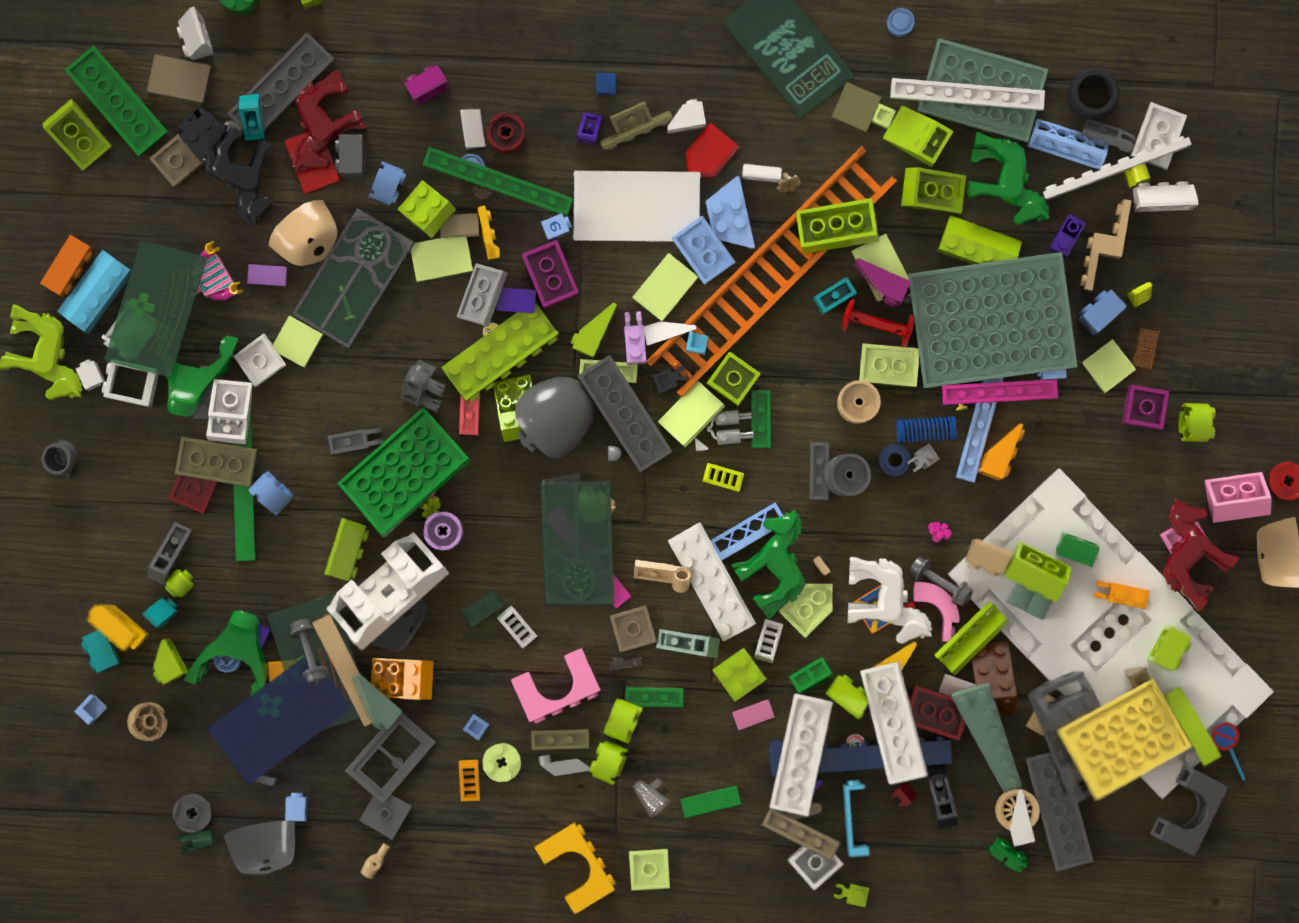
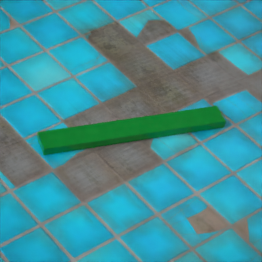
M428 147L423 166L555 213H562L564 216L568 215L573 198L431 147Z
M251 410L246 445L232 443V445L252 448ZM234 485L236 561L256 560L254 496L248 491L250 487Z

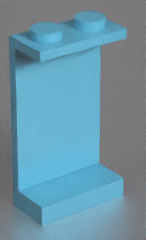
M857 779L847 780V784H842L847 854L849 857L869 855V849L866 844L853 845L849 798V790L865 788L864 784L860 783Z

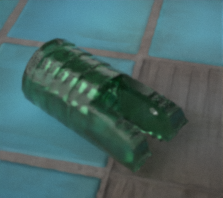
M212 829L177 837L181 843L193 841V843L181 847L183 853L216 845Z

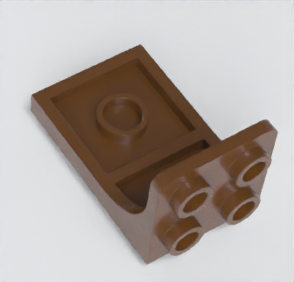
M1008 641L987 643L971 659L975 686L989 683L999 715L1008 716L1015 712L1017 699Z

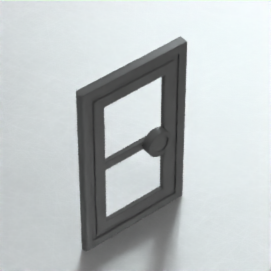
M401 713L389 729H381L345 772L383 804L436 742ZM398 725L402 726L421 743L405 762L400 757H393L381 746ZM378 749L392 760L393 767L398 769L382 789L360 771Z

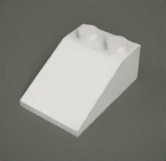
M191 7L178 21L180 27L177 28L180 39L183 38L185 45L182 46L185 56H189L193 61L213 55L214 53L204 20L195 7Z

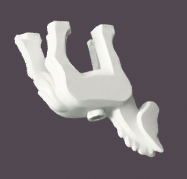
M850 557L849 584H856L860 580L872 578L879 581L881 587L877 604L848 603V624L860 619H879L891 624L901 625L903 628L896 635L897 642L901 644L917 637L922 639L925 636L932 637L930 632L932 630L931 622L926 617V614L921 613L917 609L903 607V602H907V591L904 590L900 566L892 561L888 562L885 558H880L878 564L875 561H865L857 557Z

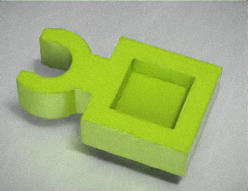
M850 883L849 889H847L843 884H836V887L842 888V893L839 895L834 894L835 898L842 899L847 897L846 903L866 906L869 887Z

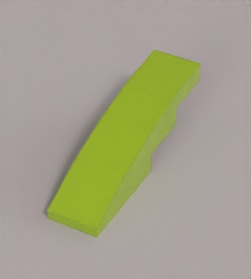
M1179 686L1163 695L1204 767L1221 758L1214 742L1181 687Z

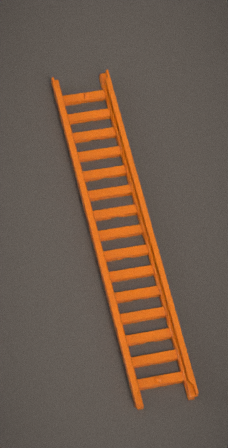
M861 146L797 211L820 207L816 202L823 195L833 205L843 203L829 190L836 182L856 201L866 199L843 177L849 169L875 192L871 197L874 204L897 182V179L895 180L891 177L880 187L856 163L866 153V150ZM796 212L684 323L695 325L703 316L727 340L719 349L708 338L706 347L714 355L707 362L698 354L686 352L687 343L681 338L685 333L669 338L646 361L652 367L663 357L676 370L682 365L668 352L676 343L700 367L693 376L686 369L680 371L679 374L682 377L686 375L689 377L686 380L687 382L677 391L681 397L828 251H818L815 254L803 253L800 240L789 230L797 222ZM782 236L808 260L801 268L776 244ZM769 249L795 273L788 281L762 257ZM755 263H758L781 286L774 295L749 271ZM742 276L768 300L761 308L735 284ZM729 289L754 313L747 322L722 298ZM715 303L741 327L734 335L708 311ZM697 326L695 330H692L695 334L705 335Z

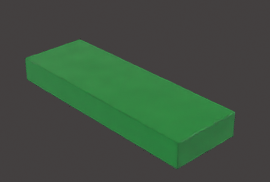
M751 390V431L754 433L751 434L754 435V438H751L752 448H771L770 390Z
M626 687V701L636 706L683 708L684 688Z
M737 785L682 798L681 804L684 816L687 818L741 805Z

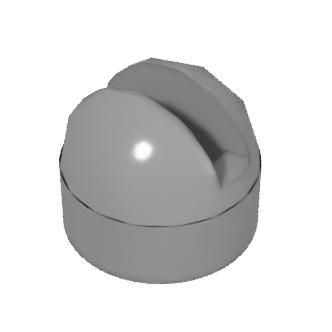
M608 446V461L618 460L621 457V450L616 446Z

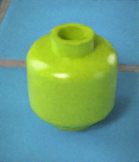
M176 569L167 578L165 589L173 597H183L193 588V582L191 581L193 576L186 569L184 571Z

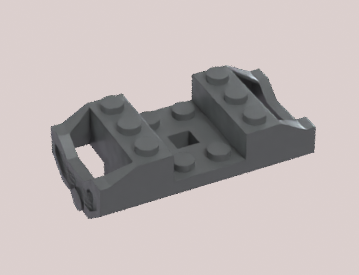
M1074 671L1062 675L1055 680L1043 683V686L1030 692L1028 697L1070 800L1080 802L1092 792L1087 784L1078 785L1079 782L1085 779L1061 739L1058 730L1101 706L1094 689L1086 679L1083 671ZM1075 681L1079 682L1081 690L1069 696H1059L1055 698L1056 701L1046 703L1045 696L1065 684Z

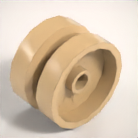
M853 381L847 384L840 391L837 398V409L840 415L846 421L853 424H863L870 421L878 413L880 407V395L877 389L866 381ZM858 398L862 399V405H857L855 401Z

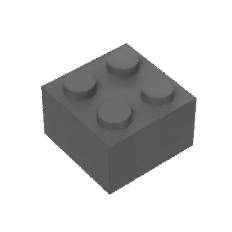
M339 135V140H336L335 144L336 152L339 155V159H336L335 162L336 171H338L343 179H365L366 140L363 135Z

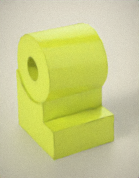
M1145 163L1124 172L1130 188L1150 180Z

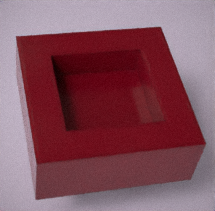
M904 781L898 786L891 797L894 799L898 796L901 800L898 806L907 807L918 795Z

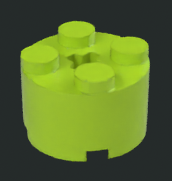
M1184 403L1182 407H1185L1184 411L1179 413L1178 419L1179 433H1183L1184 437L1181 440L1185 442H1208L1210 438H1214L1215 429L1212 425L1215 418V408H1211L1209 404Z
M617 698L603 734L629 744L643 708Z
M610 741L600 743L596 752L599 756L597 761L592 762L589 772L593 773V777L615 785L617 781L614 778L620 776L627 756H624V752L628 753L629 749Z

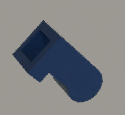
M774 740L769 744L772 777L777 776L784 744L780 740Z

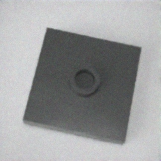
M393 794L383 804L373 796L359 821L393 840L412 805Z

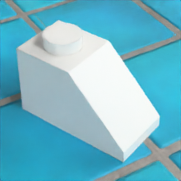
M697 99L686 101V104L682 105L668 125V133L706 127L702 101L698 102Z

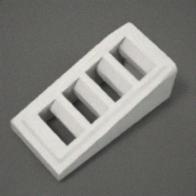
M512 606L497 617L522 648L537 637ZM511 614H514V615H515V616H513L509 621H507V622L504 621V620L507 619ZM517 619L520 621V622L517 623L513 628H510V627H509V626L512 625ZM524 626L525 628L521 630L517 635L514 633L520 627ZM528 631L530 634L521 641L519 638Z
M765 619L755 652V659L773 663L783 624ZM769 627L776 629L778 631L777 633L766 630V628ZM764 635L775 637V640L765 638ZM762 642L773 645V648L762 645ZM760 650L770 652L771 655L761 653Z

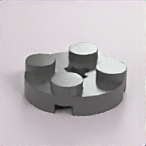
M199 794L183 796L175 803L173 808L175 823L181 830L188 833L203 830L212 818L211 803ZM195 808V812L198 814L192 819L187 811Z

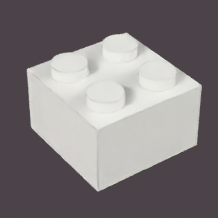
M801 846L788 858L792 866L814 890L843 865L836 855H834L831 861L804 846Z

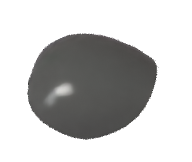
M555 377L539 382L527 389L516 404V420L522 428L516 435L520 438V443L527 447L530 452L538 448L548 457H564L581 443L588 432L595 415V402L585 386L573 378Z

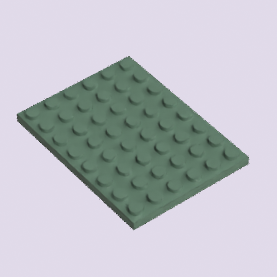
M1062 252L908 274L909 281H911L910 291L924 388L1077 367Z

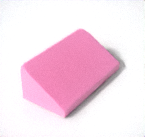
M769 699L732 712L738 730L774 718Z

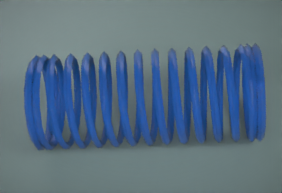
M948 416L947 419L939 417L938 420L936 417L934 420L932 417L930 419L926 417L925 420L921 418V421L919 418L917 420L913 418L912 421L909 418L908 422L906 419L904 421L897 419L898 443H905V422L908 443L910 442L909 422L911 425L912 442H914V423L916 442H918V422L920 441L922 442V420L925 442L927 441V422L929 441L931 442V421L933 441L935 442V419L938 441H940L939 421L941 422L942 441H944V420L946 440H949L948 419L950 423L951 440H956L955 416Z

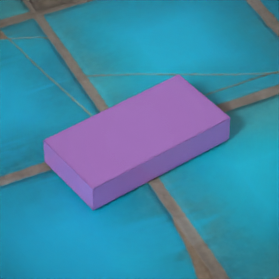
M248 265L247 284L286 287L287 267Z

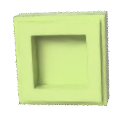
M878 104L871 122L888 129L896 110Z

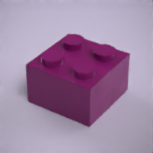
M1137 385L1128 386L1122 424L1162 430L1170 391Z

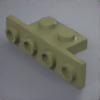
M644 101L610 116L617 134L601 140L600 144L603 149H613L620 142L631 141L638 134H646L651 132L652 128L656 126L667 125L673 119V116L669 111H666L652 118Z

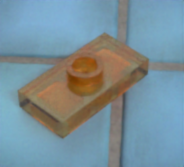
M1140 328L1132 363L1133 366L1152 369L1160 332Z

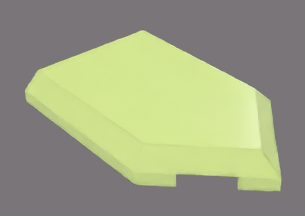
M805 584L801 595L797 596V600H794L792 603L789 599L778 611L806 638L833 611V584Z

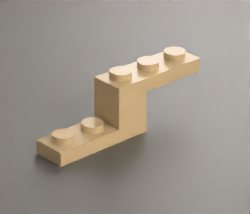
M1124 199L1121 201V204L1117 205L1116 215L1119 216L1118 222H1115L1113 226V234L1115 236L1094 233L1092 237L1088 238L1087 248L1089 249V255L1085 256L1083 267H1086L1085 275L1082 274L1080 286H1083L1082 291L1091 292L1093 290L1098 256L1115 259L1122 257L1131 200Z

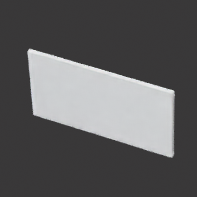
M574 171V240L673 241L672 237L699 218L700 172Z

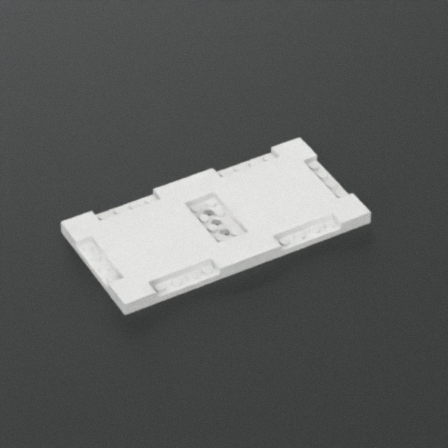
M1060 468L1050 475L982 540L1014 552L1019 541H1022L1072 567L1066 588L1057 602L1053 600L1044 620L1007 602L1017 582H1012L1005 576L1006 569L1002 575L998 574L996 577L987 574V569L980 567L979 570L968 567L969 563L965 562V557L947 574L958 587L964 581L968 583V586L973 589L971 600L980 610L990 601L1010 621L1001 632L1048 681L1055 680L1062 675L1074 671H1083L1086 679L1094 689L1101 707L1133 690L1124 670L1145 666L1150 679L1155 680L1163 695L1179 686L1181 687L1208 734L1211 736V731L1218 723L1230 722L1237 726L1274 692L1194 611L1193 607L1178 591L1174 592L1171 590L1170 584L1167 585L1165 578L1124 538ZM1062 532L1099 544L1100 549L1093 567L1056 555V547ZM1096 580L1150 590L1146 609L1108 602L1106 599L1093 597L1094 592L1108 595L1110 589L1099 587L1096 585ZM1121 614H1125L1128 617L1126 625H1121L1118 622V617ZM1164 626H1172L1192 637L1190 649L1187 653H1183L1181 657L1183 660L1182 664L1174 672L1166 671L1147 660ZM1108 627L1114 630V636L1110 639L1104 635V631ZM1095 640L1101 645L1097 652L1092 651L1090 648L1091 642ZM1075 681L1065 684L1057 690L1063 696H1069L1081 690L1079 682ZM1191 747L1142 774L1140 777L1163 799L1178 785L1175 781L1183 765L1193 768L1200 762V759Z

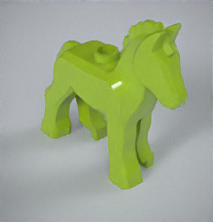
M13 304L10 318L13 319L10 334L17 335L23 331H33L40 338L32 358L5 352V356H2L0 360V370L22 368L54 382L45 394L46 398L50 400L69 396L71 399L74 396L81 398L80 392L83 390L79 375L74 373L73 369L59 365L60 359L63 360L65 355V349L63 348L64 328L62 323L54 316L51 317L49 313H43L42 317H40L37 313H31ZM23 319V320H26L27 322L16 321V320Z

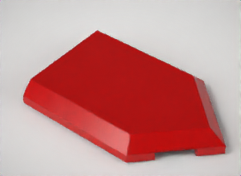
M710 123L686 152L688 172H700V178L716 177L740 147Z

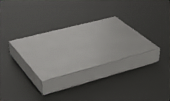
M476 263L457 317L488 327L508 273Z

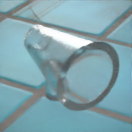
M659 778L650 785L641 779L633 785L635 793L650 818L660 813L670 802L669 799L656 791L663 784Z

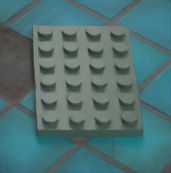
M938 38L926 81L1043 90L1048 69ZM920 101L917 112L1028 143L1037 110Z

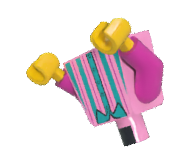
M214 241L205 245V250L199 256L194 266L192 275L196 282L189 285L188 290L192 296L202 291L205 297L212 300H227L235 294L242 293L243 290H237V285L240 282L234 283L217 254L213 255L220 248L213 249L212 244Z

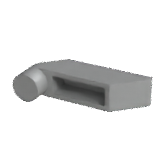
M550 755L539 756L540 765L554 776L590 770V767L578 758L551 762Z

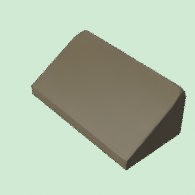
M478 214L451 215L440 228L441 238L479 236Z

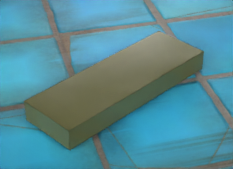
M589 729L531 730L532 750L589 749Z

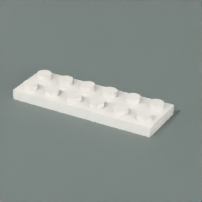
M701 523L668 540L681 566L690 570V582L723 641L756 624Z
M899 662L860 671L889 784L927 776Z
M794 693L770 808L808 816L833 702Z

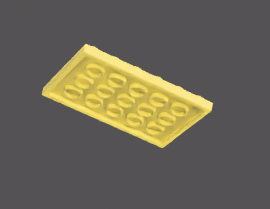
M1154 679L1058 730L1061 739L1096 800L1192 747Z

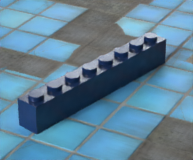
M935 736L934 740L926 741V737L918 738L925 765L952 763L951 742L949 739H945V736ZM868 741L857 742V746H849V743H838V747L830 748V744H823L817 773L885 768L879 742L876 741L874 745H869Z

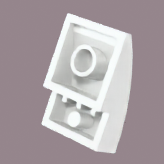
M214 379L208 414L209 422L206 435L208 441L246 445L251 410L252 383Z

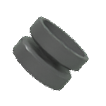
M856 454L836 456L826 464L824 469L826 487L838 496L858 495L868 487L871 480V470L868 463Z

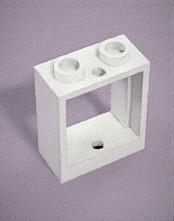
M112 359L106 369L108 378L107 382L104 381L102 386L103 397L152 407L160 370ZM117 366L148 372L142 400L111 393Z

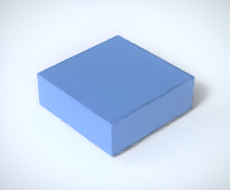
M473 714L463 731L479 741L490 724Z

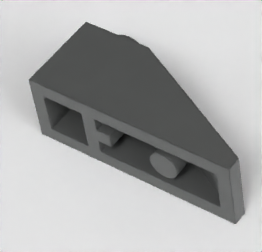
M174 522L148 567L147 578L165 585L191 535V529Z

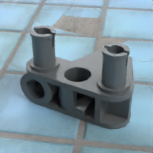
M419 360L407 373L400 399H405L415 404L416 407L422 405L437 413L442 402L428 396L426 392L429 390L441 397L446 385L433 380L436 371L435 367Z

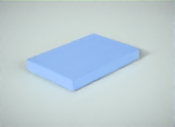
M703 215L672 237V240L704 285L735 263V260Z

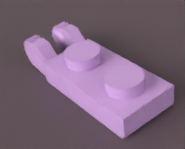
M638 311L636 314L638 326H630V314L625 312L626 327L624 329L627 365L646 363L644 326L642 325L641 311Z

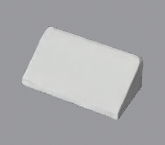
M480 109L460 110L466 150L485 147Z
M744 164L742 178L778 182L781 180V168Z
M944 674L939 693L952 697V693L975 687V684Z

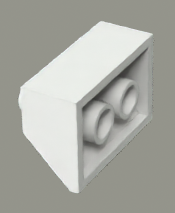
M1161 182L1157 183V186H1150V183H1140L1138 187L1133 189L1134 212L1192 210L1198 205L1194 185H1188V182H1177V185Z

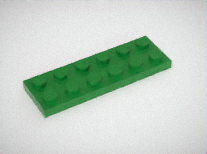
M94 45L65 69L67 74L139 157L169 133Z

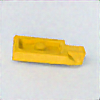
M485 206L478 207L477 214L488 260L497 259L500 257L499 247L493 243V240H496L494 229H490L489 221H492L490 210H486Z

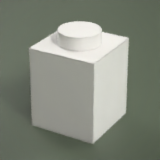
M86 360L79 364L80 367L76 368L85 390L90 391L103 385L105 379L97 362Z

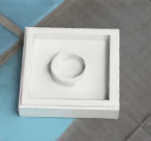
M265 334L259 336L233 356L254 387H258L286 366Z

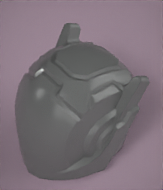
M60 440L45 447L41 461L43 467L49 473L56 476L65 474L68 478L71 476L73 466L78 460V452L72 443Z

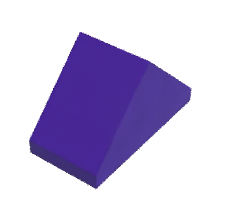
M583 112L577 134L578 142L592 145L597 144L602 116Z

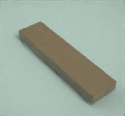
M770 808L762 826L831 861L840 845L839 842Z

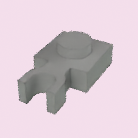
M929 443L915 452V457L907 463H915L916 468L913 469V472L921 467L926 469L940 460V458Z

